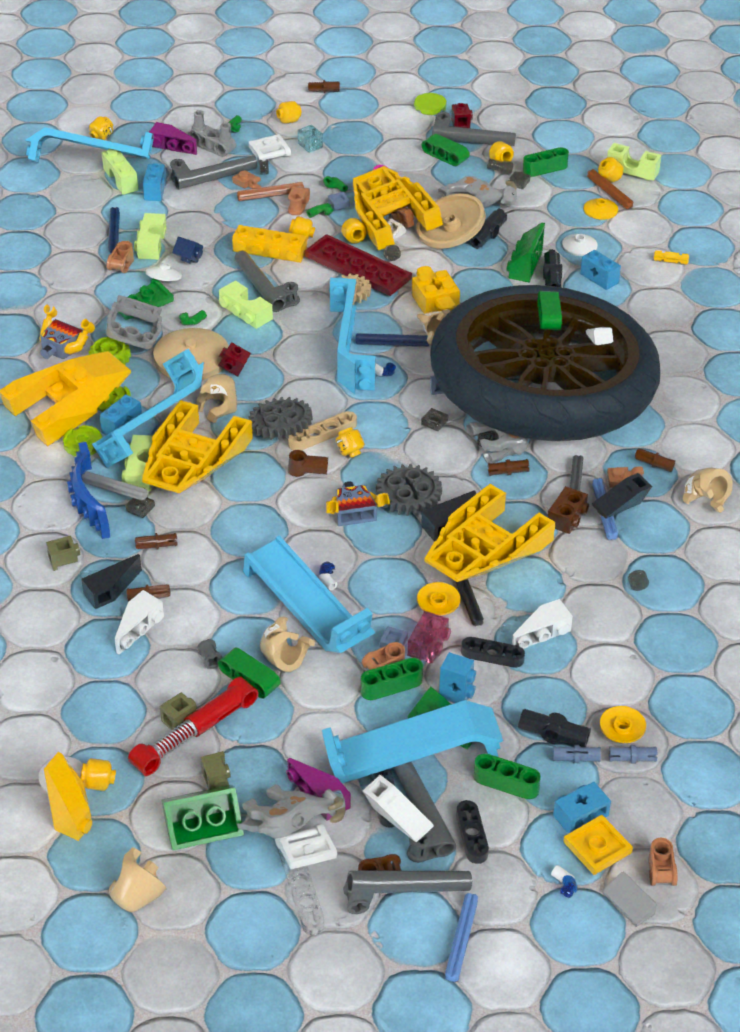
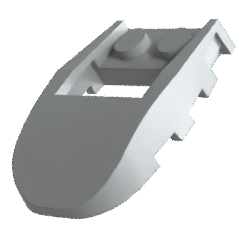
M118 295L117 302L113 303L111 310L108 312L106 335L112 339L150 350L162 329V317L160 316L162 308ZM117 312L140 318L143 321L153 322L151 332L141 334L133 326L122 328L120 323L115 321Z

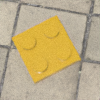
M603 815L565 835L563 840L565 845L593 875L630 855L633 850L632 845Z

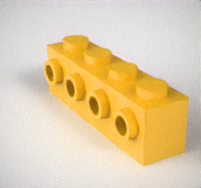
M238 225L232 236L234 252L243 250L252 255L301 263L305 256L304 251L307 249V236Z

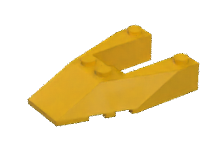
M385 166L353 178L356 212L361 222L366 226L367 233L378 251L395 244L391 227L383 217L392 212H397L398 208L408 207L411 209L426 231L443 225L439 206L418 182L413 183L406 176L400 177L398 172Z
M109 351L72 358L16 379L0 389V396L4 406L14 416H17L45 396H48L56 403L31 420L36 436L46 446H49L63 437L67 431L76 428L98 412L97 408L103 401L106 403L110 398L109 394L114 388L118 389L131 374V370Z
M180 400L152 436V445L149 449V457L145 465L142 482L176 493H181L200 483L246 449L253 439L252 421L233 416L216 440L192 433L199 424L198 405Z
M489 484L448 517L447 524L441 529L437 541H434L424 558V562L456 582L484 575L543 550L554 540L555 522L538 512L511 534L492 522L505 511L506 493Z

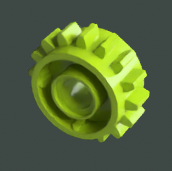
M103 337L94 342L93 346H90L89 355L109 351L124 365L130 361L131 352L129 344L125 345L124 342L110 337Z

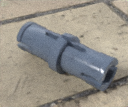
M574 745V747L553 746V761H574V763H579V761L600 762L601 747H579V745Z
M630 745V747L609 746L610 762L630 761L631 764H636V761L657 762V747H636L635 745Z

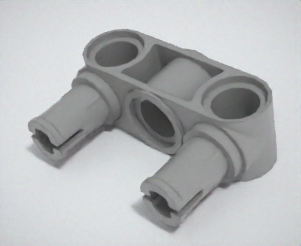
M197 110L194 112V123L188 135L196 139L197 146L221 157H225L236 148V142L230 133L231 124L222 123L220 125L221 130L219 131L204 124V111Z

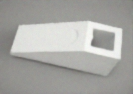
M142 590L128 602L115 636L116 653L118 655L131 647L138 638L145 635L152 626L162 620L164 612L161 600Z
M560 599L541 605L513 634L512 645L525 649L539 642H545L553 637L564 635L571 631L573 616Z
M381 775L363 790L372 808L413 841L417 842L434 827L392 783Z

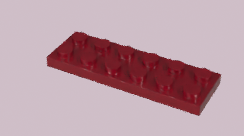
M328 234L304 251L305 257L345 276L349 274H358L359 278L364 276L365 280H369L371 288L389 296L412 279L411 272Z

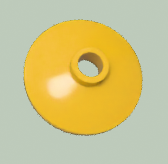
M595 198L587 201L584 204L583 210L591 218L606 220L617 215L618 206L611 200Z
M434 582L423 586L419 590L417 603L423 611L429 614L447 615L459 607L460 594L452 585Z
M615 706L607 709L602 714L600 729L607 738L615 742L632 743L639 740L645 734L646 721L640 712L631 707Z

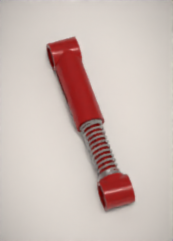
M235 678L228 685L227 690L184 718V722L180 726L178 725L177 728L165 734L164 737L162 736L161 739L147 746L143 743L136 745L130 751L128 761L144 776H150L159 768L164 755L167 756L168 753L177 749V746L183 745L184 742L190 740V737L200 736L240 707L248 708L254 704L258 698V690L244 678Z

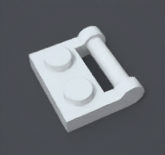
M280 134L249 141V148L256 156L258 163H263L265 160L280 156H291L290 148Z
M322 823L314 825V828L294 832L287 837L275 839L278 849H281L290 870L337 858V850Z

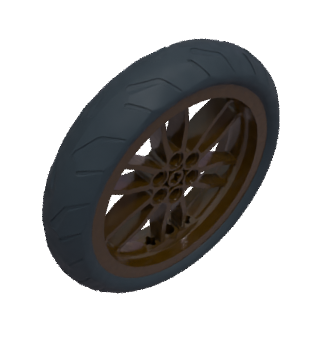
M517 285L493 289L473 296L457 305L442 319L435 331L430 349L431 367L442 392L453 404L474 420L488 427L528 439L543 441L583 440L617 430L641 415L653 400L660 384V361L657 348L649 334L632 316L603 299L562 287ZM539 291L559 292L562 313L561 330L540 329L538 313ZM610 327L612 328L613 342L595 345L586 334V330ZM530 333L544 334L543 339H536ZM549 335H556V336H560V337H559V338H554V337H549ZM571 339L582 343V344L569 345L570 342H571ZM487 341L498 348L474 351L478 346ZM614 369L617 372L614 377L607 381L593 373ZM520 376L518 383L505 379ZM554 382L563 390L547 389V383ZM532 383L541 384V388H534L529 386Z

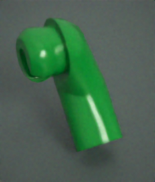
M203 310L190 317L187 312L179 315L182 325H197L207 318V314Z

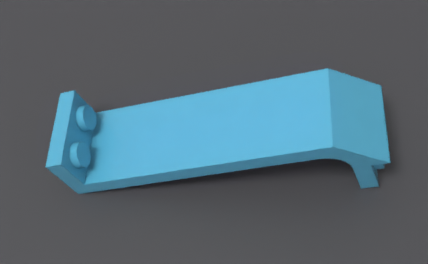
M44 127L25 140L31 144V146L28 145L26 155L29 160L39 163L43 142L46 139L55 138L105 150H118L123 154L150 159L154 135L146 132L145 136L142 135L140 145L143 148H137Z
M330 277V312H343L337 349V381L354 394L355 389L375 390L376 356L350 353L356 306L353 305L356 279Z
M189 348L163 363L175 386L171 396L92 444L107 468L133 454L129 443L123 437L124 434L201 387L204 362L198 365Z
M280 535L276 537V540L256 551L245 554L244 574L247 577L258 574L325 651L342 653L376 633L370 627L373 613L366 608L352 616Z
M467 700L341 741L338 735H333L331 727L322 730L330 766L335 777L342 784L469 742L483 743L488 754L498 757L497 749H500L499 743L503 742L493 709Z

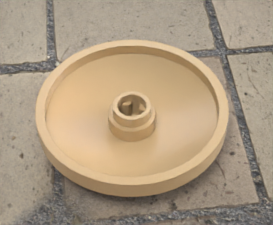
M452 194L434 201L440 208L443 225L426 231L417 220L416 229L421 241L427 246L439 249L451 248L473 238L484 225L486 213L483 204L478 198L469 194Z
M179 329L168 333L156 343L153 352L154 363L162 374L171 378L163 363L189 348L198 365L204 362L202 380H205L223 370L222 367L218 366L221 361L219 355L224 347L228 348L229 345L221 335L208 329Z

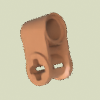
M291 187L288 195V200L290 201L289 214L301 215L310 198L309 188Z
M121 241L117 244L107 259L108 270L115 269L120 270L122 273H127L130 265L134 262L131 242Z
M398 642L389 643L378 650L367 653L361 663L363 667L371 670L405 660V648Z
M656 838L651 843L648 858L650 884L655 886L656 883H671L672 886H676L678 873L673 845L666 838Z

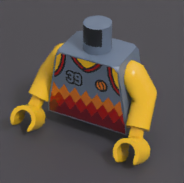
M48 304L45 305L43 310L47 316L43 320L39 339L42 345L41 355L45 359H49L52 355L65 359L74 353L80 352L86 345L85 343L89 337L87 336L88 333H92L95 330V325L84 319L81 322V327L84 329L82 330L57 319L51 321L52 318L56 317L57 309L53 306L52 311L49 312L50 306Z
M348 481L343 484L342 488L337 489V496L332 497L331 501H326V513H337L338 527L377 521V508L390 504L388 493L375 495L368 491L365 485L354 486L353 482Z

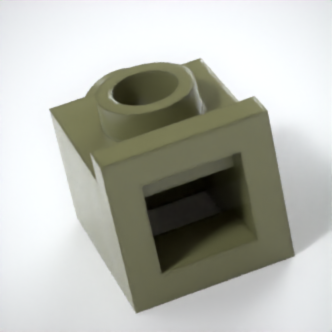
M71 536L46 542L48 557L53 571L58 570L57 567L78 562L77 556L81 555L78 543L74 544Z
M180 692L160 705L161 721L170 730H174V728H177L178 725L180 726L184 722V718L196 711L197 705L195 701Z
M224 751L201 757L202 774L208 789L228 786L227 778H230L231 774L228 764H225Z

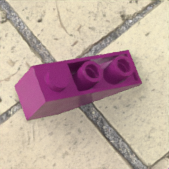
M156 122L149 131V133L154 135L152 147L197 155L196 139L173 125Z
M287 759V777L292 783H296L300 792L322 797V794L327 789L331 791L341 790L345 799V811L351 808V793L337 777L295 759ZM321 813L326 821L332 817L329 813Z

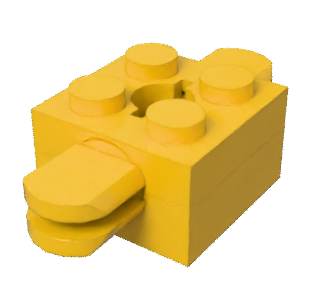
M422 266L417 269V276L412 277V296L424 314L446 309L451 311L460 304V290L447 270L434 272L429 266Z

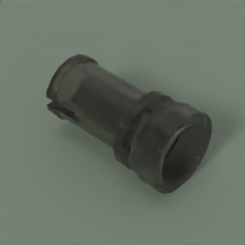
M489 158L487 169L497 170L510 175L513 170V162Z

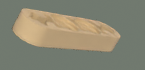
M346 411L308 426V429H303V433L296 432V436L289 435V448L291 450H304L338 436V432L350 427L354 429L357 426V415L354 412ZM329 426H334V427H336V428H335V429H328L327 427H329ZM312 433H317V434H319V435H318V436H311L310 434H312Z

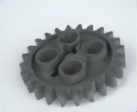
M280 397L279 400L273 398L271 402L265 400L266 404L259 403V407H254V411H250V416H248L249 420L252 421V433H257V436L263 435L264 439L270 436V440L274 439V437H278L280 440L282 436L288 439L289 435L296 436V432L303 433V429H308V425H311V420H313L309 404H304V400L298 402V398L291 400V397H288L286 400L283 397Z
M401 464V468L393 466V471L386 469V474L381 473V478L377 479L376 495L388 493L390 504H385L384 508L390 507V512L398 510V515L405 512L406 516L413 512L417 516V511L422 513L425 509L436 506L438 501H441L442 482L439 481V476H434V471L428 472L427 467L420 469V465L413 468L412 464H409L408 467Z

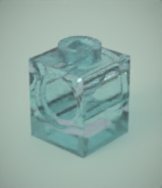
M313 125L298 129V144L308 153L323 148V133Z

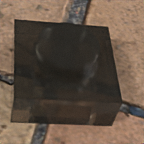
M515 171L508 181L514 182L516 188L524 189L530 182V175Z
M431 408L421 418V425L439 431L448 421V414Z
M132 498L125 507L127 512L144 518L155 507V502L150 498H145L144 501Z

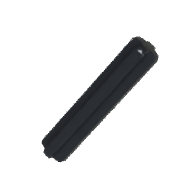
M469 580L456 582L472 625L481 626L484 618Z

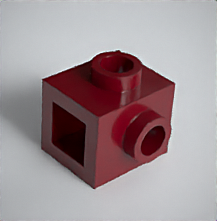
M452 104L451 120L453 127L470 128L473 112L469 109L468 104Z
M231 342L228 348L224 347L219 355L221 361L218 366L238 377L251 353Z

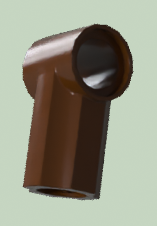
M293 450L289 453L288 473L295 477L303 476L305 473L327 475L328 457L310 456L302 450Z

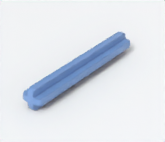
M602 478L593 479L592 486L597 500L606 493V488ZM601 516L607 539H617L618 531L614 516L607 519Z
M467 893L464 897L445 972V979L448 981L457 982L459 980L478 904V896L476 894Z

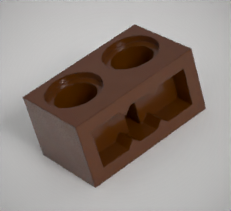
M567 486L564 487L548 510V518L555 522L556 530L570 534L574 527H578L581 516L586 515L589 509V503H587L588 494Z

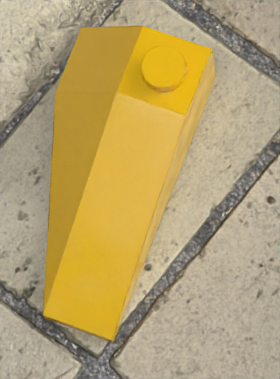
M57 752L44 768L54 830L79 841L92 827L90 807L84 783L64 755Z

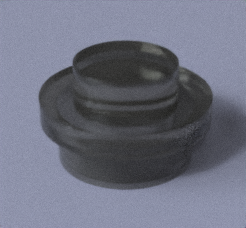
M388 245L383 251V256L390 261H395L401 257V251L396 245Z

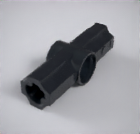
M498 208L485 219L481 230L469 240L473 248L479 249L490 238H496L500 227L507 221V214L504 210Z
M553 249L544 253L543 280H545V286H562L560 254Z
M523 709L518 728L540 734L545 741L552 744L564 741L579 745L580 747H586L591 728L568 722L566 717L560 713H551L548 716L528 709Z

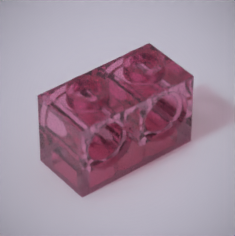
M424 611L408 639L407 656L433 663L435 657L440 656L442 652L443 642L448 641L450 637L449 618Z

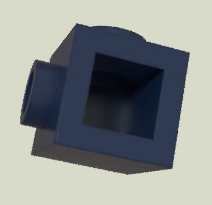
M178 236L172 253L181 257L180 260L190 264L191 261L198 263L203 254V245Z

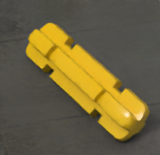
M656 250L654 252V260H664V262L677 264L681 262V264L687 265L689 254L682 253V255H679V253L667 251L662 253V251Z

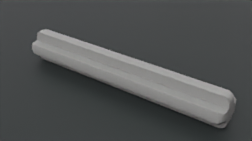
M88 471L82 474L83 482L141 501L148 498L147 489Z

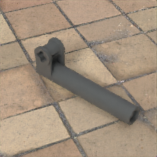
M439 112L436 114L432 135L439 134L454 142L493 145L497 141H502L510 146H515L516 133L449 126L451 118L449 113Z
M252 155L190 170L184 160L173 159L170 162V167L172 168L170 177L175 183L176 188L182 189L238 174L243 170L256 169L257 160Z
M239 251L235 255V261L261 297L272 304L273 312H279L300 302V298L297 295V283L286 282L283 285L274 287L246 251Z
M408 762L393 767L409 801L434 825L417 842L409 837L408 858L413 862L421 863L453 853L456 849V843L413 763Z
M349 871L343 891L348 898V912L351 914H361L369 909L374 893L470 891L472 888V874L470 871Z

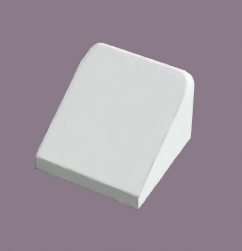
M392 218L387 222L391 227L394 240L407 232L402 224Z
M610 327L586 330V334L595 345L613 342L612 328Z

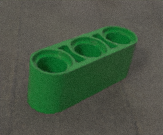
M439 134L431 135L421 144L426 154L455 167L463 163L470 156L469 150L465 146Z
M559 147L525 155L522 173L527 177H535L564 170L568 167L569 151L566 148Z
M539 291L538 313L540 329L561 330L562 313L559 292Z
M237 647L233 648L218 661V667L222 673L232 680L237 677L244 678L258 690V697L261 699L267 697L281 685L279 676L273 670Z
M408 658L365 671L361 675V696L371 701L420 686L423 681L422 661L417 658Z
M485 753L478 755L474 762V780L477 783L529 800L539 795L541 775L538 770Z

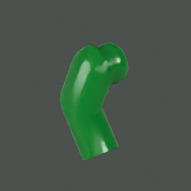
M236 115L228 122L231 124V132L233 133L240 131L241 125L239 123L242 119L239 115Z
M326 176L323 179V183L327 188L339 189L344 193L348 190V186L337 177Z
M329 203L316 205L306 211L307 216L312 218L322 212L328 216L333 213L332 205Z

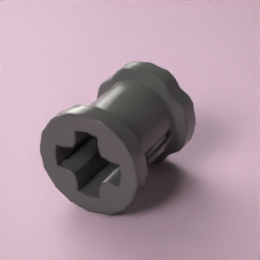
M212 639L201 641L197 646V651L203 657V664L207 669L218 667V661L222 658V655L216 650L215 641Z

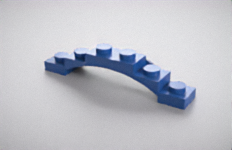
M87 442L79 443V451L76 452L77 457H74L75 466H71L72 472H69L70 481H67L68 491L73 493L70 495L72 507L76 506L78 514L83 513L84 519L88 518L90 526H95L96 531H100L102 539L110 538L109 522L105 507L89 493L83 483L82 474H85L87 470H92Z

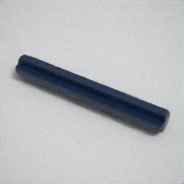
M118 207L110 208L108 241L110 253L113 252L119 243L120 212Z
M356 334V344L429 346L427 342L428 335Z

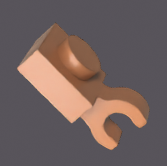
M243 170L232 177L233 183L244 189L247 187L252 189L261 188L257 184V182L261 181V178L248 171Z
M403 207L398 208L397 212H392L393 220H399V223L407 228L414 226V214L411 209Z
M628 467L608 468L609 488H613L625 478L636 473L643 477V467H634L631 471H628Z

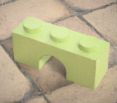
M613 143L608 150L607 157H613L623 166V173L630 176L654 181L660 171V154L645 151L640 160L637 161L631 158L629 146Z
M113 149L103 151V169L109 177L115 176L116 187L122 195L138 191L137 173L123 154Z
M144 213L143 220H140V230L137 231V241L134 242V251H137L138 259L159 260L162 250L161 239L165 238L167 229L166 214Z
M236 280L219 289L220 305L255 329L273 320L272 304L261 297L255 300H248V288Z
M133 435L132 441L129 443L133 454L125 458L126 470H122V482L151 491L152 485L143 483L142 477L146 462L148 461V453L152 445L153 435Z

